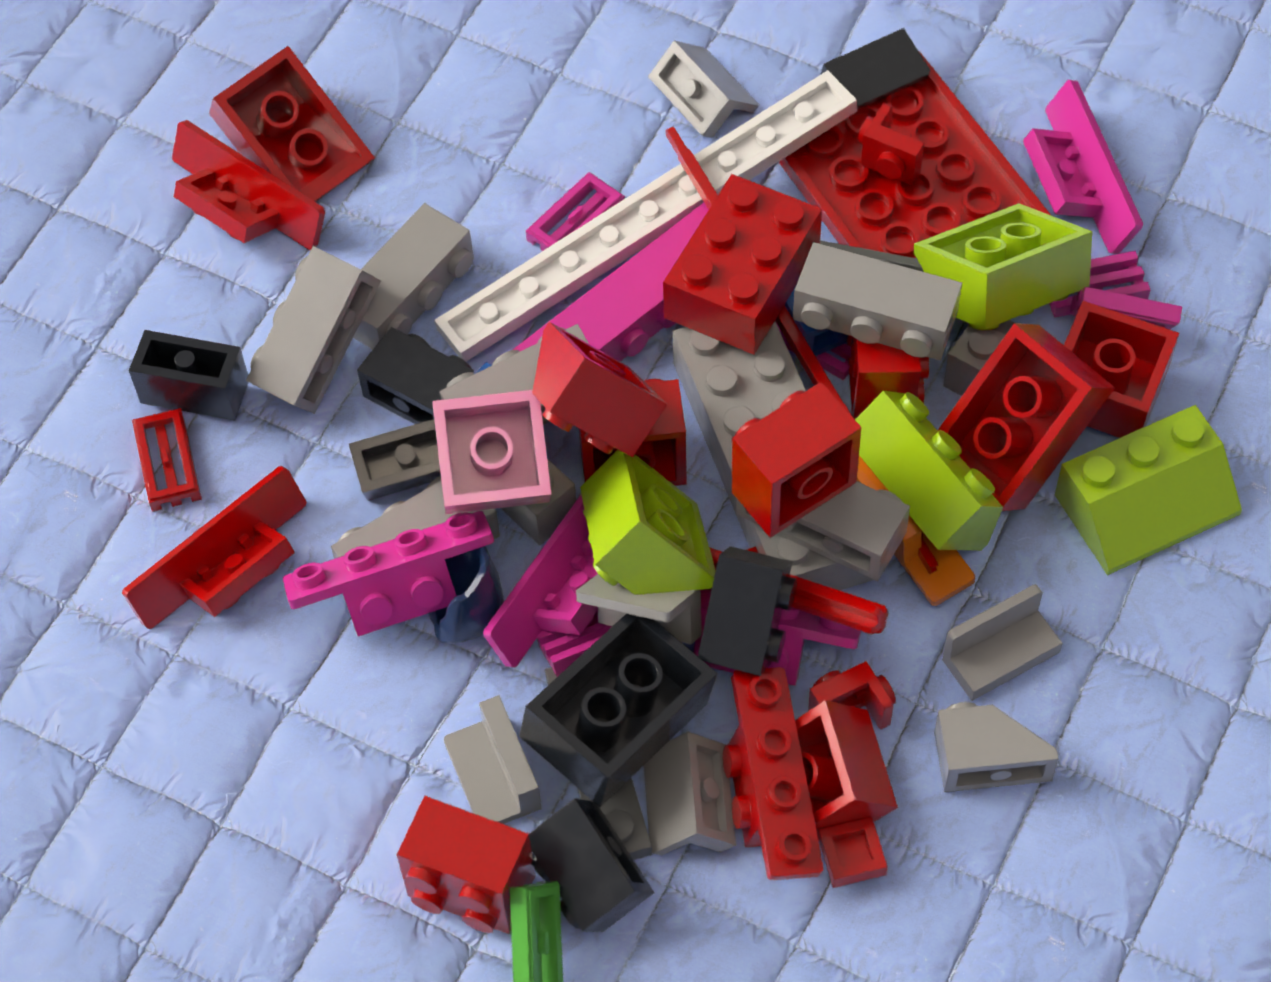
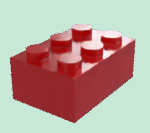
M731 174L663 281L664 318L755 355L796 287L813 242L820 244L822 208Z
M1014 323L941 424L938 431L946 432L959 444L962 449V453L959 456L970 469H977L990 480L995 488L992 495L1002 505V511L1026 509L1115 387L1040 325Z

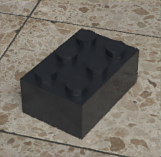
M626 613L526 705L519 737L594 803L601 807L708 704L718 673L655 620Z

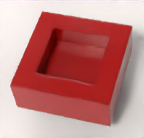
M872 817L818 830L819 844L833 888L887 875L888 866Z

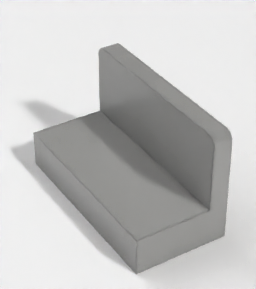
M674 40L648 76L702 136L713 138L734 109L753 113L759 106L752 96L704 47Z
M599 574L576 590L577 602L598 607V623L613 626L627 613L655 620L683 643L692 644L702 636L700 590L634 595L619 583L616 586L607 583Z
M1036 584L948 631L942 660L971 701L1060 653L1062 647L1061 640L1038 611L1042 591Z
M498 695L480 702L482 722L446 735L444 737V744L472 813L505 824L542 809L539 787L500 696Z
M686 732L667 742L644 765L649 839L652 846L651 853L662 856L688 843L717 852H723L736 846L732 818L730 778L726 777L723 768V748L726 744Z

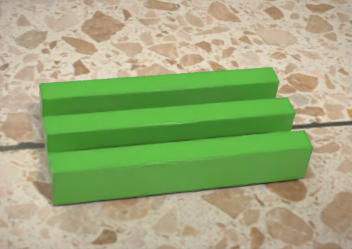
M541 881L536 882V884L510 887L513 982H563L559 882Z

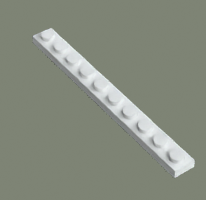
M827 70L694 156L716 193L719 194L731 174L751 180L857 112V100ZM679 164L436 318L434 321L437 331L457 356L467 362L648 246L701 205L703 200L684 168Z

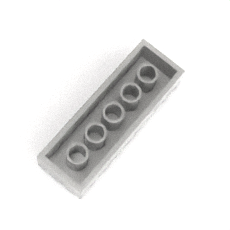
M776 322L773 323L755 355L687 327L673 330L674 367L735 514L736 497L732 493V437L749 420L754 418L762 419L778 409L782 402L792 393L799 390L806 391ZM736 515L749 547L756 546L760 554L793 561L791 575L840 591L873 580L781 535L776 534L770 538L759 525Z

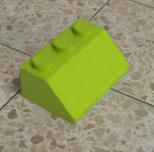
M1018 203L914 243V254L925 273L962 282L956 318L969 323L970 327L977 330H993L1003 322L1018 316L1029 315L1034 312V309L1053 301L1064 300L1068 298V295L1082 290L1084 287H1089L1093 231Z
M883 390L855 419L862 427L859 456L889 492L895 494L903 503L910 506L909 516L938 550L982 551L988 545L1003 509L1002 505L992 495L995 491L993 484L980 471L974 468L970 469L959 456L962 453L959 444L949 434L942 430L938 431L926 418L930 414L929 410L919 398L909 392L905 394Z
M1196 405L1062 463L1054 494L1107 575L1235 518L1242 511L1224 445Z
M617 450L580 487L584 505L583 514L587 521L588 540L592 547L593 566L596 572L607 583L613 586L619 583L634 595L711 589L716 570L698 504L638 456L634 455L631 457Z

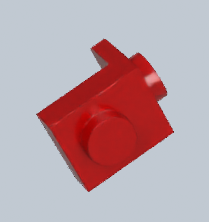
M883 103L875 117L868 116L860 129L858 143L862 144L861 165L879 172L886 178L897 179L913 186L921 173L924 142L892 130L893 107Z
M864 661L842 673L839 670H834L821 676L814 683L813 687L810 688L808 711L825 700L857 708L865 706L881 730L891 725L893 704L896 703V698L888 680L883 675L876 677L867 661Z

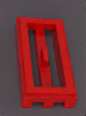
M178 408L133 419L132 423L152 512L162 510L161 504L171 502L172 507L182 505L181 499L188 497L191 498L192 502L202 500L182 409ZM174 423L187 484L178 485L165 424ZM155 427L167 484V488L158 490L146 434V429Z

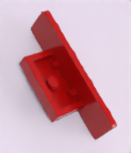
M184 120L178 123L172 160L190 172L191 175L176 181L174 198L191 208L196 214L205 217L226 231L231 237L243 243L276 228L308 250H311L313 246H318L325 217L324 207L192 122Z
M278 466L122 590L124 598L143 626L147 629L154 628L189 599L216 617L223 610L236 604L245 592L264 577L273 574L280 564L295 553L288 539L276 531V529L307 504L290 471L283 466Z
M782 667L766 668L761 676L735 670L731 676L739 726L728 745H725L723 748L724 772L727 778L733 777L736 793L732 800L734 826L736 829H742L745 848L762 846L766 874L769 880L818 877L823 872L824 867L786 671Z

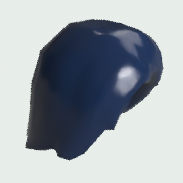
M486 546L445 559L456 597L453 598L448 607L428 613L434 625L435 635L440 642L454 644L482 636L485 627L504 602L499 574Z

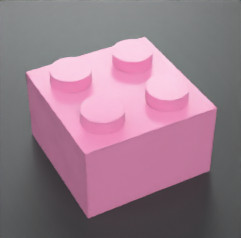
M532 390L432 401L445 514L550 502L552 494L541 403L533 395Z

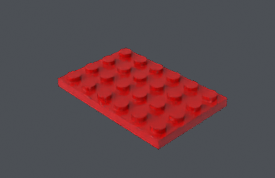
M920 51L919 53L930 69L927 79L857 110V112L779 161V164L808 203L822 208V222L837 242L847 246L916 258L914 243L1018 203L1051 215ZM883 103L893 107L892 130L924 142L921 173L913 186L897 179L886 178L879 172L861 165L862 144L858 143L860 129L868 116L875 117Z

